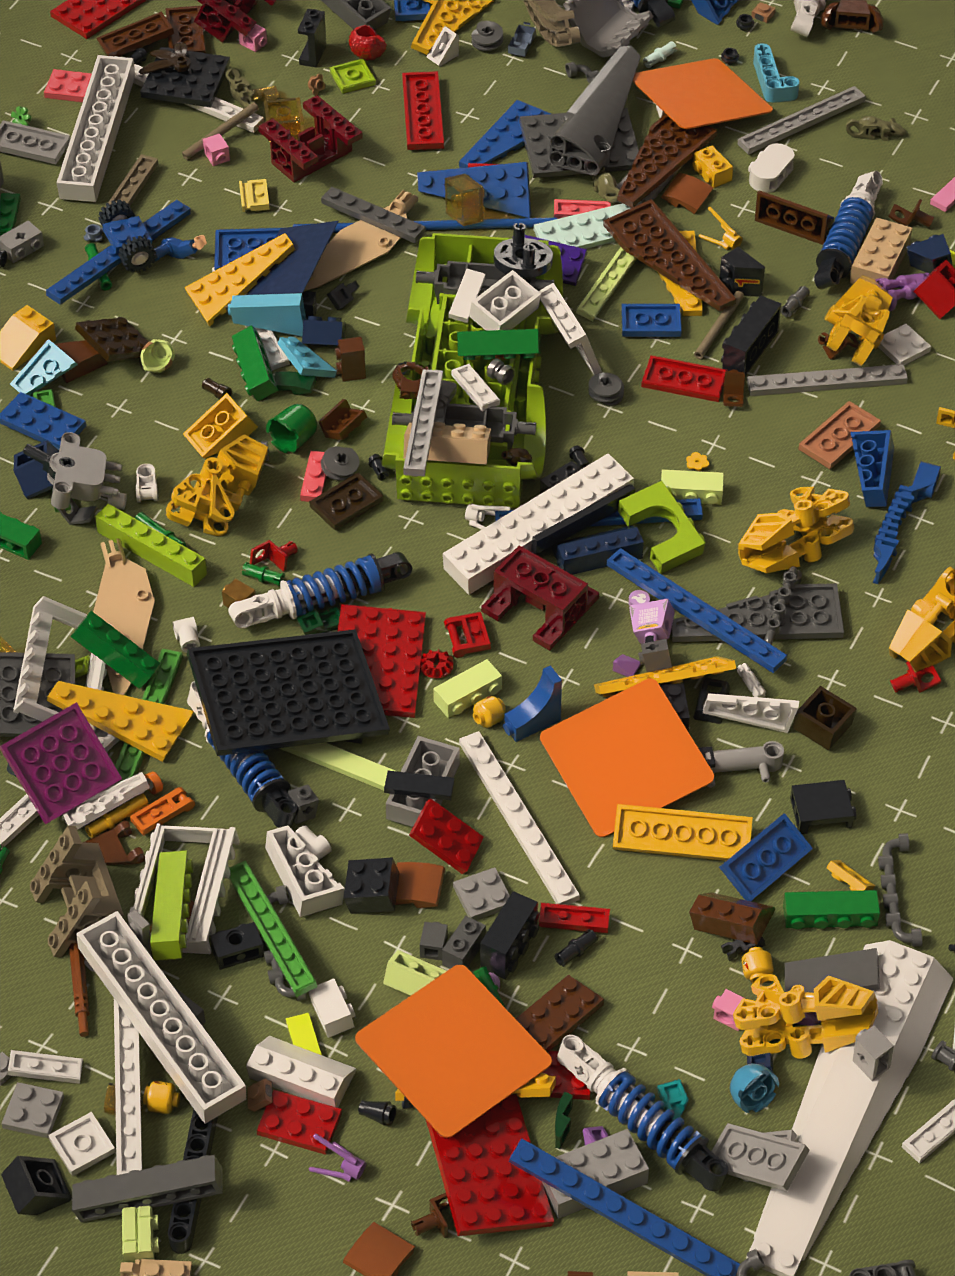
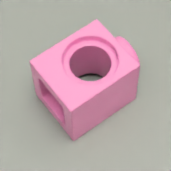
M256 24L246 37L239 32V43L257 52L267 44L266 29Z
M220 134L203 139L204 154L213 166L230 161L229 146Z
M726 989L722 996L718 995L712 1005L714 1009L713 1019L739 1031L740 1029L735 1025L733 1013L743 997Z

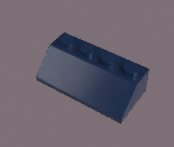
M627 526L561 541L551 546L559 568L573 575L608 567L607 559L620 548L637 559H643L644 542L637 527Z

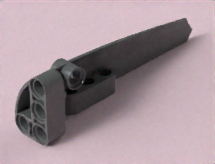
M632 46L619 47L567 111L563 124L550 139L549 160L554 166L588 175H597L603 167L609 165L611 149L641 57Z

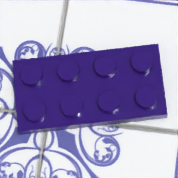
M525 235V238H531V239H535V240H545V239H541V238H537V237H532V236ZM549 241V245H555L560 248L563 283L576 286L587 256V249Z

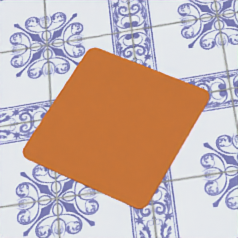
M715 58L637 72L633 79V83L683 129L768 114L773 110L763 98L728 66Z
M646 679L544 730L540 734V740L598 837H606L614 833L617 804L664 808L711 784L714 780L713 771L655 679Z
M455 965L358 1031L355 1036V1041L430 1125L445 1138L453 1137L549 1068L552 1062L551 1056L464 965Z

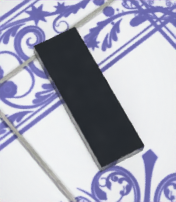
M388 770L384 793L451 801L455 781L451 777Z

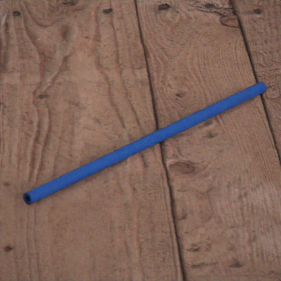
M557 217L414 222L425 226L426 230L513 228V225L516 223L518 228L519 223L525 224L526 228H534V224L555 220ZM338 223L333 233H338L341 229L353 223ZM293 224V227L310 224Z

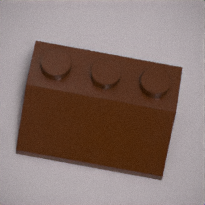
M710 892L699 894L689 913L694 930L757 945L775 912V907Z

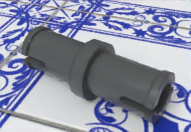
M800 286L795 294H791L788 297L787 303L782 306L781 314L785 317H790L796 309H799L805 298L810 295L809 289L805 286Z

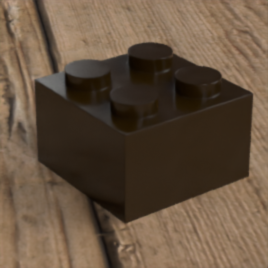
M819 686L797 710L792 728L829 751L852 725L857 708L824 687Z

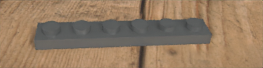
M331 187L321 197L322 204L413 243H416L426 232L425 226L334 187Z

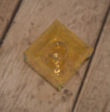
M300 97L264 101L265 122L274 118L285 129L290 130L292 137L298 139V134L304 131Z
M466 174L445 178L446 214L462 226L484 222L483 214L485 213L483 197L485 192L483 186Z

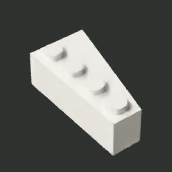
M284 826L267 831L265 849L285 885L299 916L303 917L342 905L345 888L341 883H337L332 878L333 875L328 869L325 870L318 862L319 859L314 853L311 854L305 848L306 845L289 826Z

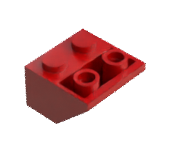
M947 260L936 267L913 291L939 319L955 306V268Z

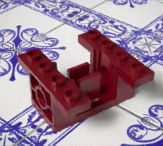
M197 0L202 6L194 22L222 43L234 29L246 37L257 23L247 14L259 0ZM277 0L264 1L273 6Z
M318 95L303 102V109L314 117L315 128L312 126L299 133L298 140L291 136L289 129H285L274 118L258 126L259 132L270 141L272 165L294 183L352 152V144L363 138L362 131Z
M518 546L494 570V593L481 606V612L499 621L513 605H517L518 597L524 593L526 595V602L542 611L546 606L545 623L533 635V641L550 651L599 599V592L590 588L588 583L527 549Z

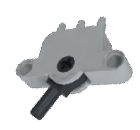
M72 432L62 435L58 453L55 452L49 455L31 444H27L23 449L25 455L43 464V470L47 472L48 481L53 485L51 505L57 509L68 508L71 498L96 501L100 498L101 494L117 496L119 490L103 486V481L120 483V477L106 474L105 469L121 471L122 465L106 461V455L100 450L79 446L80 437Z

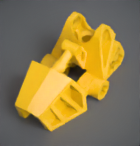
M862 275L838 302L832 305L826 314L825 320L834 325L826 347L837 351L848 332H855L859 335L858 340L861 342L853 354L852 362L862 366L873 348L876 349L883 340V330L890 314L889 307L893 297L877 281Z
M244 434L221 448L217 458L209 457L205 460L200 474L190 475L174 488L171 495L172 500L166 507L167 518L187 527L195 518L203 521V533L214 536L225 535L229 527L228 522L233 519L234 511H238L243 496L250 495L256 487L268 454V446ZM196 480L197 482L193 487L190 482ZM179 506L181 507L180 510H179V512H177V511L174 512V513L172 512V509L175 510V509H177ZM224 509L230 512L229 517H225ZM221 523L224 530L217 531L213 525Z
M800 487L792 490L790 497L795 511L782 509L777 513L757 515L738 544V554L742 565L764 573H771L790 569L792 566L800 567L799 557L802 555L803 559L807 562L818 561L822 557L820 543L823 545L833 544L851 535L854 531L852 518L832 515V513H838L850 506L849 494L845 491L827 489L823 495L815 494L814 487ZM800 493H803V494H804V495H802V496H796V494H800ZM794 530L800 531L803 537L787 545L785 539L794 535Z
M951 566L942 573L923 599L917 600L912 606L911 611L907 610L889 647L890 656L896 658L898 655L902 656L905 661L910 662L914 672H918L951 657L952 642L955 643V569ZM941 612L949 616L950 619H954L943 632L933 626Z
M767 974L759 977L751 985L753 994L757 995L756 1001L743 998L735 1009L733 1018L736 1027L740 1030H745L739 1042L742 1053L747 1056L778 1053L783 1051L786 1045L789 1044L792 1056L802 1059L812 1053L811 1044H823L826 1053L854 1043L855 1037L861 1030H868L873 1026L878 1014V1004L874 991L829 975L814 988V993L805 992L802 985H795L790 991L784 993L777 976ZM765 981L774 982L770 986H762ZM805 1012H816L817 1019L821 1020V1025L793 1027L792 1024L806 1018ZM780 1039L778 1043H769L771 1040Z

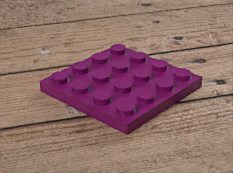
M77 702L0 746L1 752L45 825L122 780Z

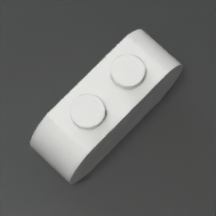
M783 144L768 145L764 151L759 153L758 158L749 165L750 186L757 191L760 190L765 193L776 191L793 170V150Z

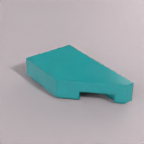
M680 1079L657 1085L659 1096L665 1103V1110L672 1109L675 1112L672 1123L676 1118L682 1116L688 1104L687 1094Z

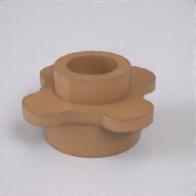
M317 74V76H312L309 79L308 87L312 90L313 95H317L319 91L325 89L326 84L323 81L322 74Z

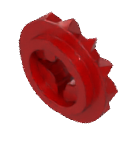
M430 649L427 654L423 653L420 659L421 672L430 678L445 677L451 673L454 667L453 657L449 656L447 651L441 652L440 649L437 651ZM436 659H438L439 663L438 665H436V668H434V662Z

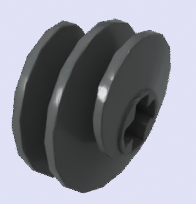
M492 21L479 22L471 35L473 47L482 51H491L498 48L503 43L502 27Z
M598 373L589 380L588 392L594 400L613 406L622 401L624 384L614 374Z
M335 446L325 451L320 464L323 472L329 478L344 481L355 474L359 466V457L352 448Z

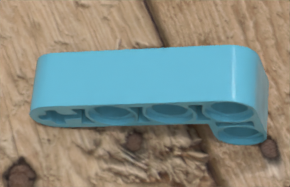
M764 43L757 44L754 49L753 64L765 100L772 103L796 100L798 98L799 79L793 76L780 77L770 46Z

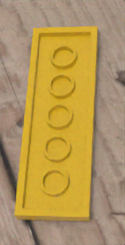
M617 804L613 850L727 861L751 841L753 817Z

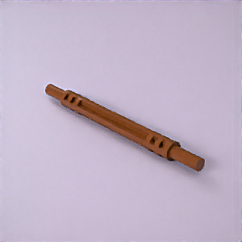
M71 943L69 953L75 1016L78 1017L80 1036L86 1037L89 1035L87 1016L90 1013L84 956L78 949V943Z

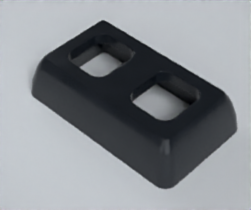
M711 678L703 679L693 716L695 720L716 724L722 723L723 718L703 713V703L708 693L729 695L730 685L727 681ZM711 685L722 687L720 693L708 691L707 687Z

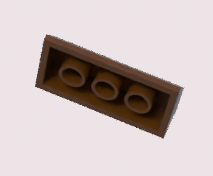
M760 190L757 192L756 222L824 245L834 222L833 216Z

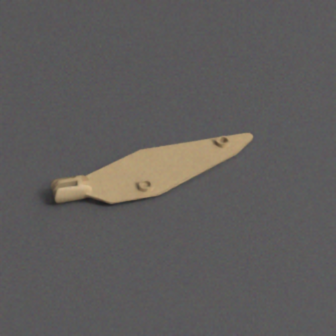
M402 190L391 204L383 209L407 218L406 214L418 202V197ZM362 220L341 229L327 244L304 291L318 288L387 254L401 237Z
M120 538L116 539L119 551L115 550L113 540L108 541L111 551L109 554L105 542H102L101 549L106 564L93 612L143 649L155 603L146 569L126 559ZM106 664L113 693L125 695L131 682Z

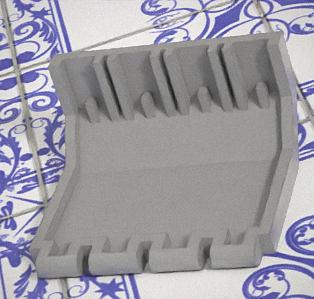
M567 0L563 4L565 10H573L575 18L568 19L572 27L577 26L579 28L582 46L603 58L612 57L619 47L627 46L630 43L629 41L636 37L639 31L645 28L653 18L651 11L637 14L625 7L622 0Z

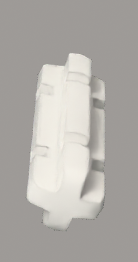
M743 663L739 665L737 672L740 677H743L742 680L748 689L753 692L752 695L764 698L766 691L760 685L761 683L755 674L750 671L751 669L748 664Z

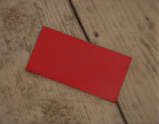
M651 355L641 387L719 402L724 387L725 372L728 370Z

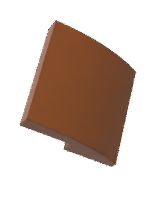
M678 173L661 197L677 208L680 204L695 214L713 187L693 176Z
M398 862L396 866L400 874L396 905L413 903L416 908L438 907L445 874L444 866L422 862Z
M373 1222L349 1250L343 1263L364 1276H397L400 1266L413 1254L415 1246Z

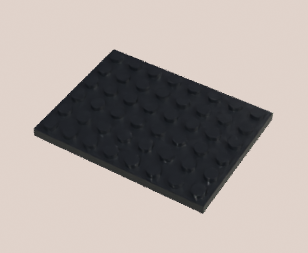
M356 629L187 649L188 660L217 756L389 735L390 728Z

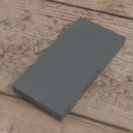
M877 948L786 962L785 992L790 991L795 985H802L805 992L814 993V988L828 975L869 990H879V955Z

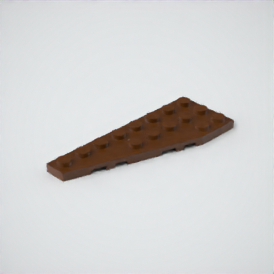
M667 114L662 116L650 127L648 136L645 137L644 144L633 162L632 169L629 170L627 179L618 193L617 201L631 208L635 207L690 160L695 152L700 151L717 136V130L709 126L683 129Z
M652 199L603 221V226L624 251L713 308L721 311L736 304L734 295Z

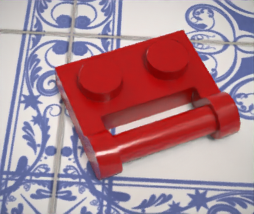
M481 612L450 617L444 620L445 629L448 630L453 645L452 653L455 658L463 657L468 653L491 649V643ZM458 626H462L467 642L465 644L460 643L456 629Z

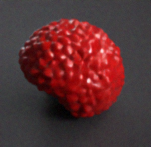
M370 26L356 27L349 36L351 51L360 59H376L386 50L387 44L384 38L378 35Z

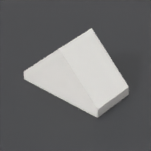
M446 26L442 29L427 55V58L438 66H442L459 55V35Z

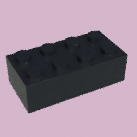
M761 295L756 302H752L747 314H743L738 326H734L730 337H726L722 344L724 349L721 363H723L722 369L728 371L735 369L739 372H744L746 377L779 332L782 303Z

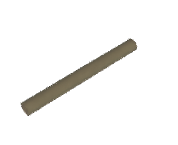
M253 102L182 152L183 157L186 160L190 159L204 149L203 139L217 134L222 136L259 110L257 104Z
M735 292L736 304L724 309L694 353L697 359L704 357L744 298L742 292Z

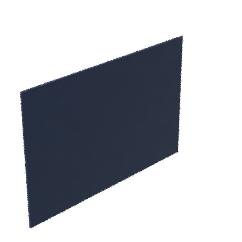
M339 221L281 228L276 238L286 233L293 243L295 250L281 263L274 264L265 277L262 275L257 280V284L246 295L303 293Z

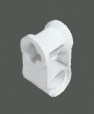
M145 463L137 468V503H140L141 500L158 501L156 473L154 466Z

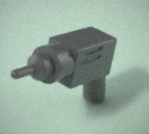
M446 380L442 381L437 410L443 409L446 405L450 404L457 393V384Z

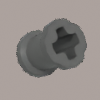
M942 1040L933 1051L931 1058L933 1060L938 1059L947 1065L949 1070L954 1071L955 1051Z

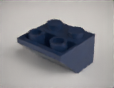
M944 234L933 235L927 240L916 241L907 246L909 263L913 268L930 274L945 260L953 266L951 253Z
M308 316V320H303L302 343L338 345V340L345 337L346 322H341L342 318L328 317V321H322V317Z
M48 440L35 445L36 448L49 455L59 452ZM23 451L14 455L13 471L27 499L53 488V485L48 481L47 472L43 470L42 463L25 455Z

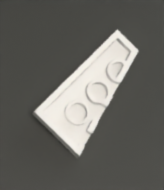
M708 693L703 713L788 733L798 710L799 701Z
M141 772L106 788L62 815L68 826H76L78 830L133 797L144 793L150 786Z

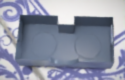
M518 25L515 36L512 37L508 45V53L525 57L536 35V28Z

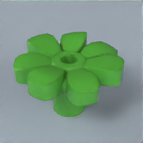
M21 106L16 107V112L12 111L11 117L15 118L12 122L29 126L31 115L27 114L28 109Z

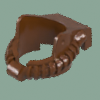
M407 362L406 364L398 365L394 369L392 377L399 388L401 399L417 400L421 378L414 381L409 380L402 373L407 370H415V372L422 375L423 369L429 370L427 366L423 368V366L416 365L415 362Z

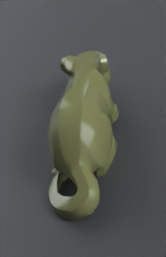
M231 68L227 70L226 79L230 83L231 94L244 109L253 103L254 92L249 90V82L245 78L240 77L236 69Z
M865 116L859 121L851 119L846 124V131L849 135L874 140L875 136H881L882 140L887 141L889 138L888 134L896 136L906 133V130L896 123L894 118H891L888 122L873 116ZM855 126L859 133L852 131L850 127Z
M604 167L597 175H591V179L594 181L593 189L598 191L599 196L603 197L607 202H619L617 201V196L620 189L617 187L615 178L610 173L604 172Z

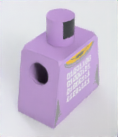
M669 599L630 605L633 632L639 643L643 644L669 638L675 610Z

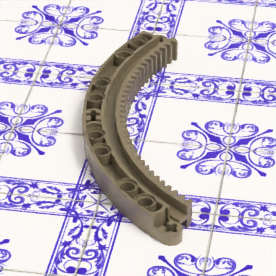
M523 0L534 25L548 43L556 47L580 43L579 28L577 26L569 27L568 19L575 18L573 10H563L554 0Z

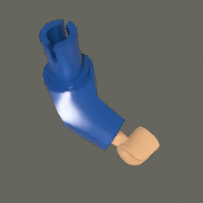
M199 235L194 240L182 241L172 237L163 239L161 245L154 248L157 255L154 259L157 261L165 255L183 259L202 249L207 244L204 235Z

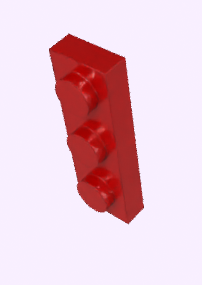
M541 903L539 927L578 931L590 929L594 932L608 933L610 909Z

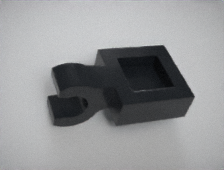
M356 280L346 286L344 283H341L326 295L334 307L340 310L354 299L351 293L360 286Z

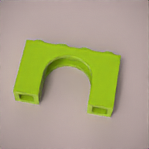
M663 481L619 500L618 512L628 527L653 516L666 518L676 527L677 533L674 537L651 548L650 560L660 574L703 554L706 544L703 535L696 531L694 522L685 515L683 506L675 500L669 486L666 487Z

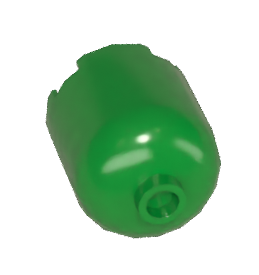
M301 404L287 407L271 418L266 424V432H270L273 438L271 443L283 453L288 451L294 453L312 438L317 431L315 415L308 407Z

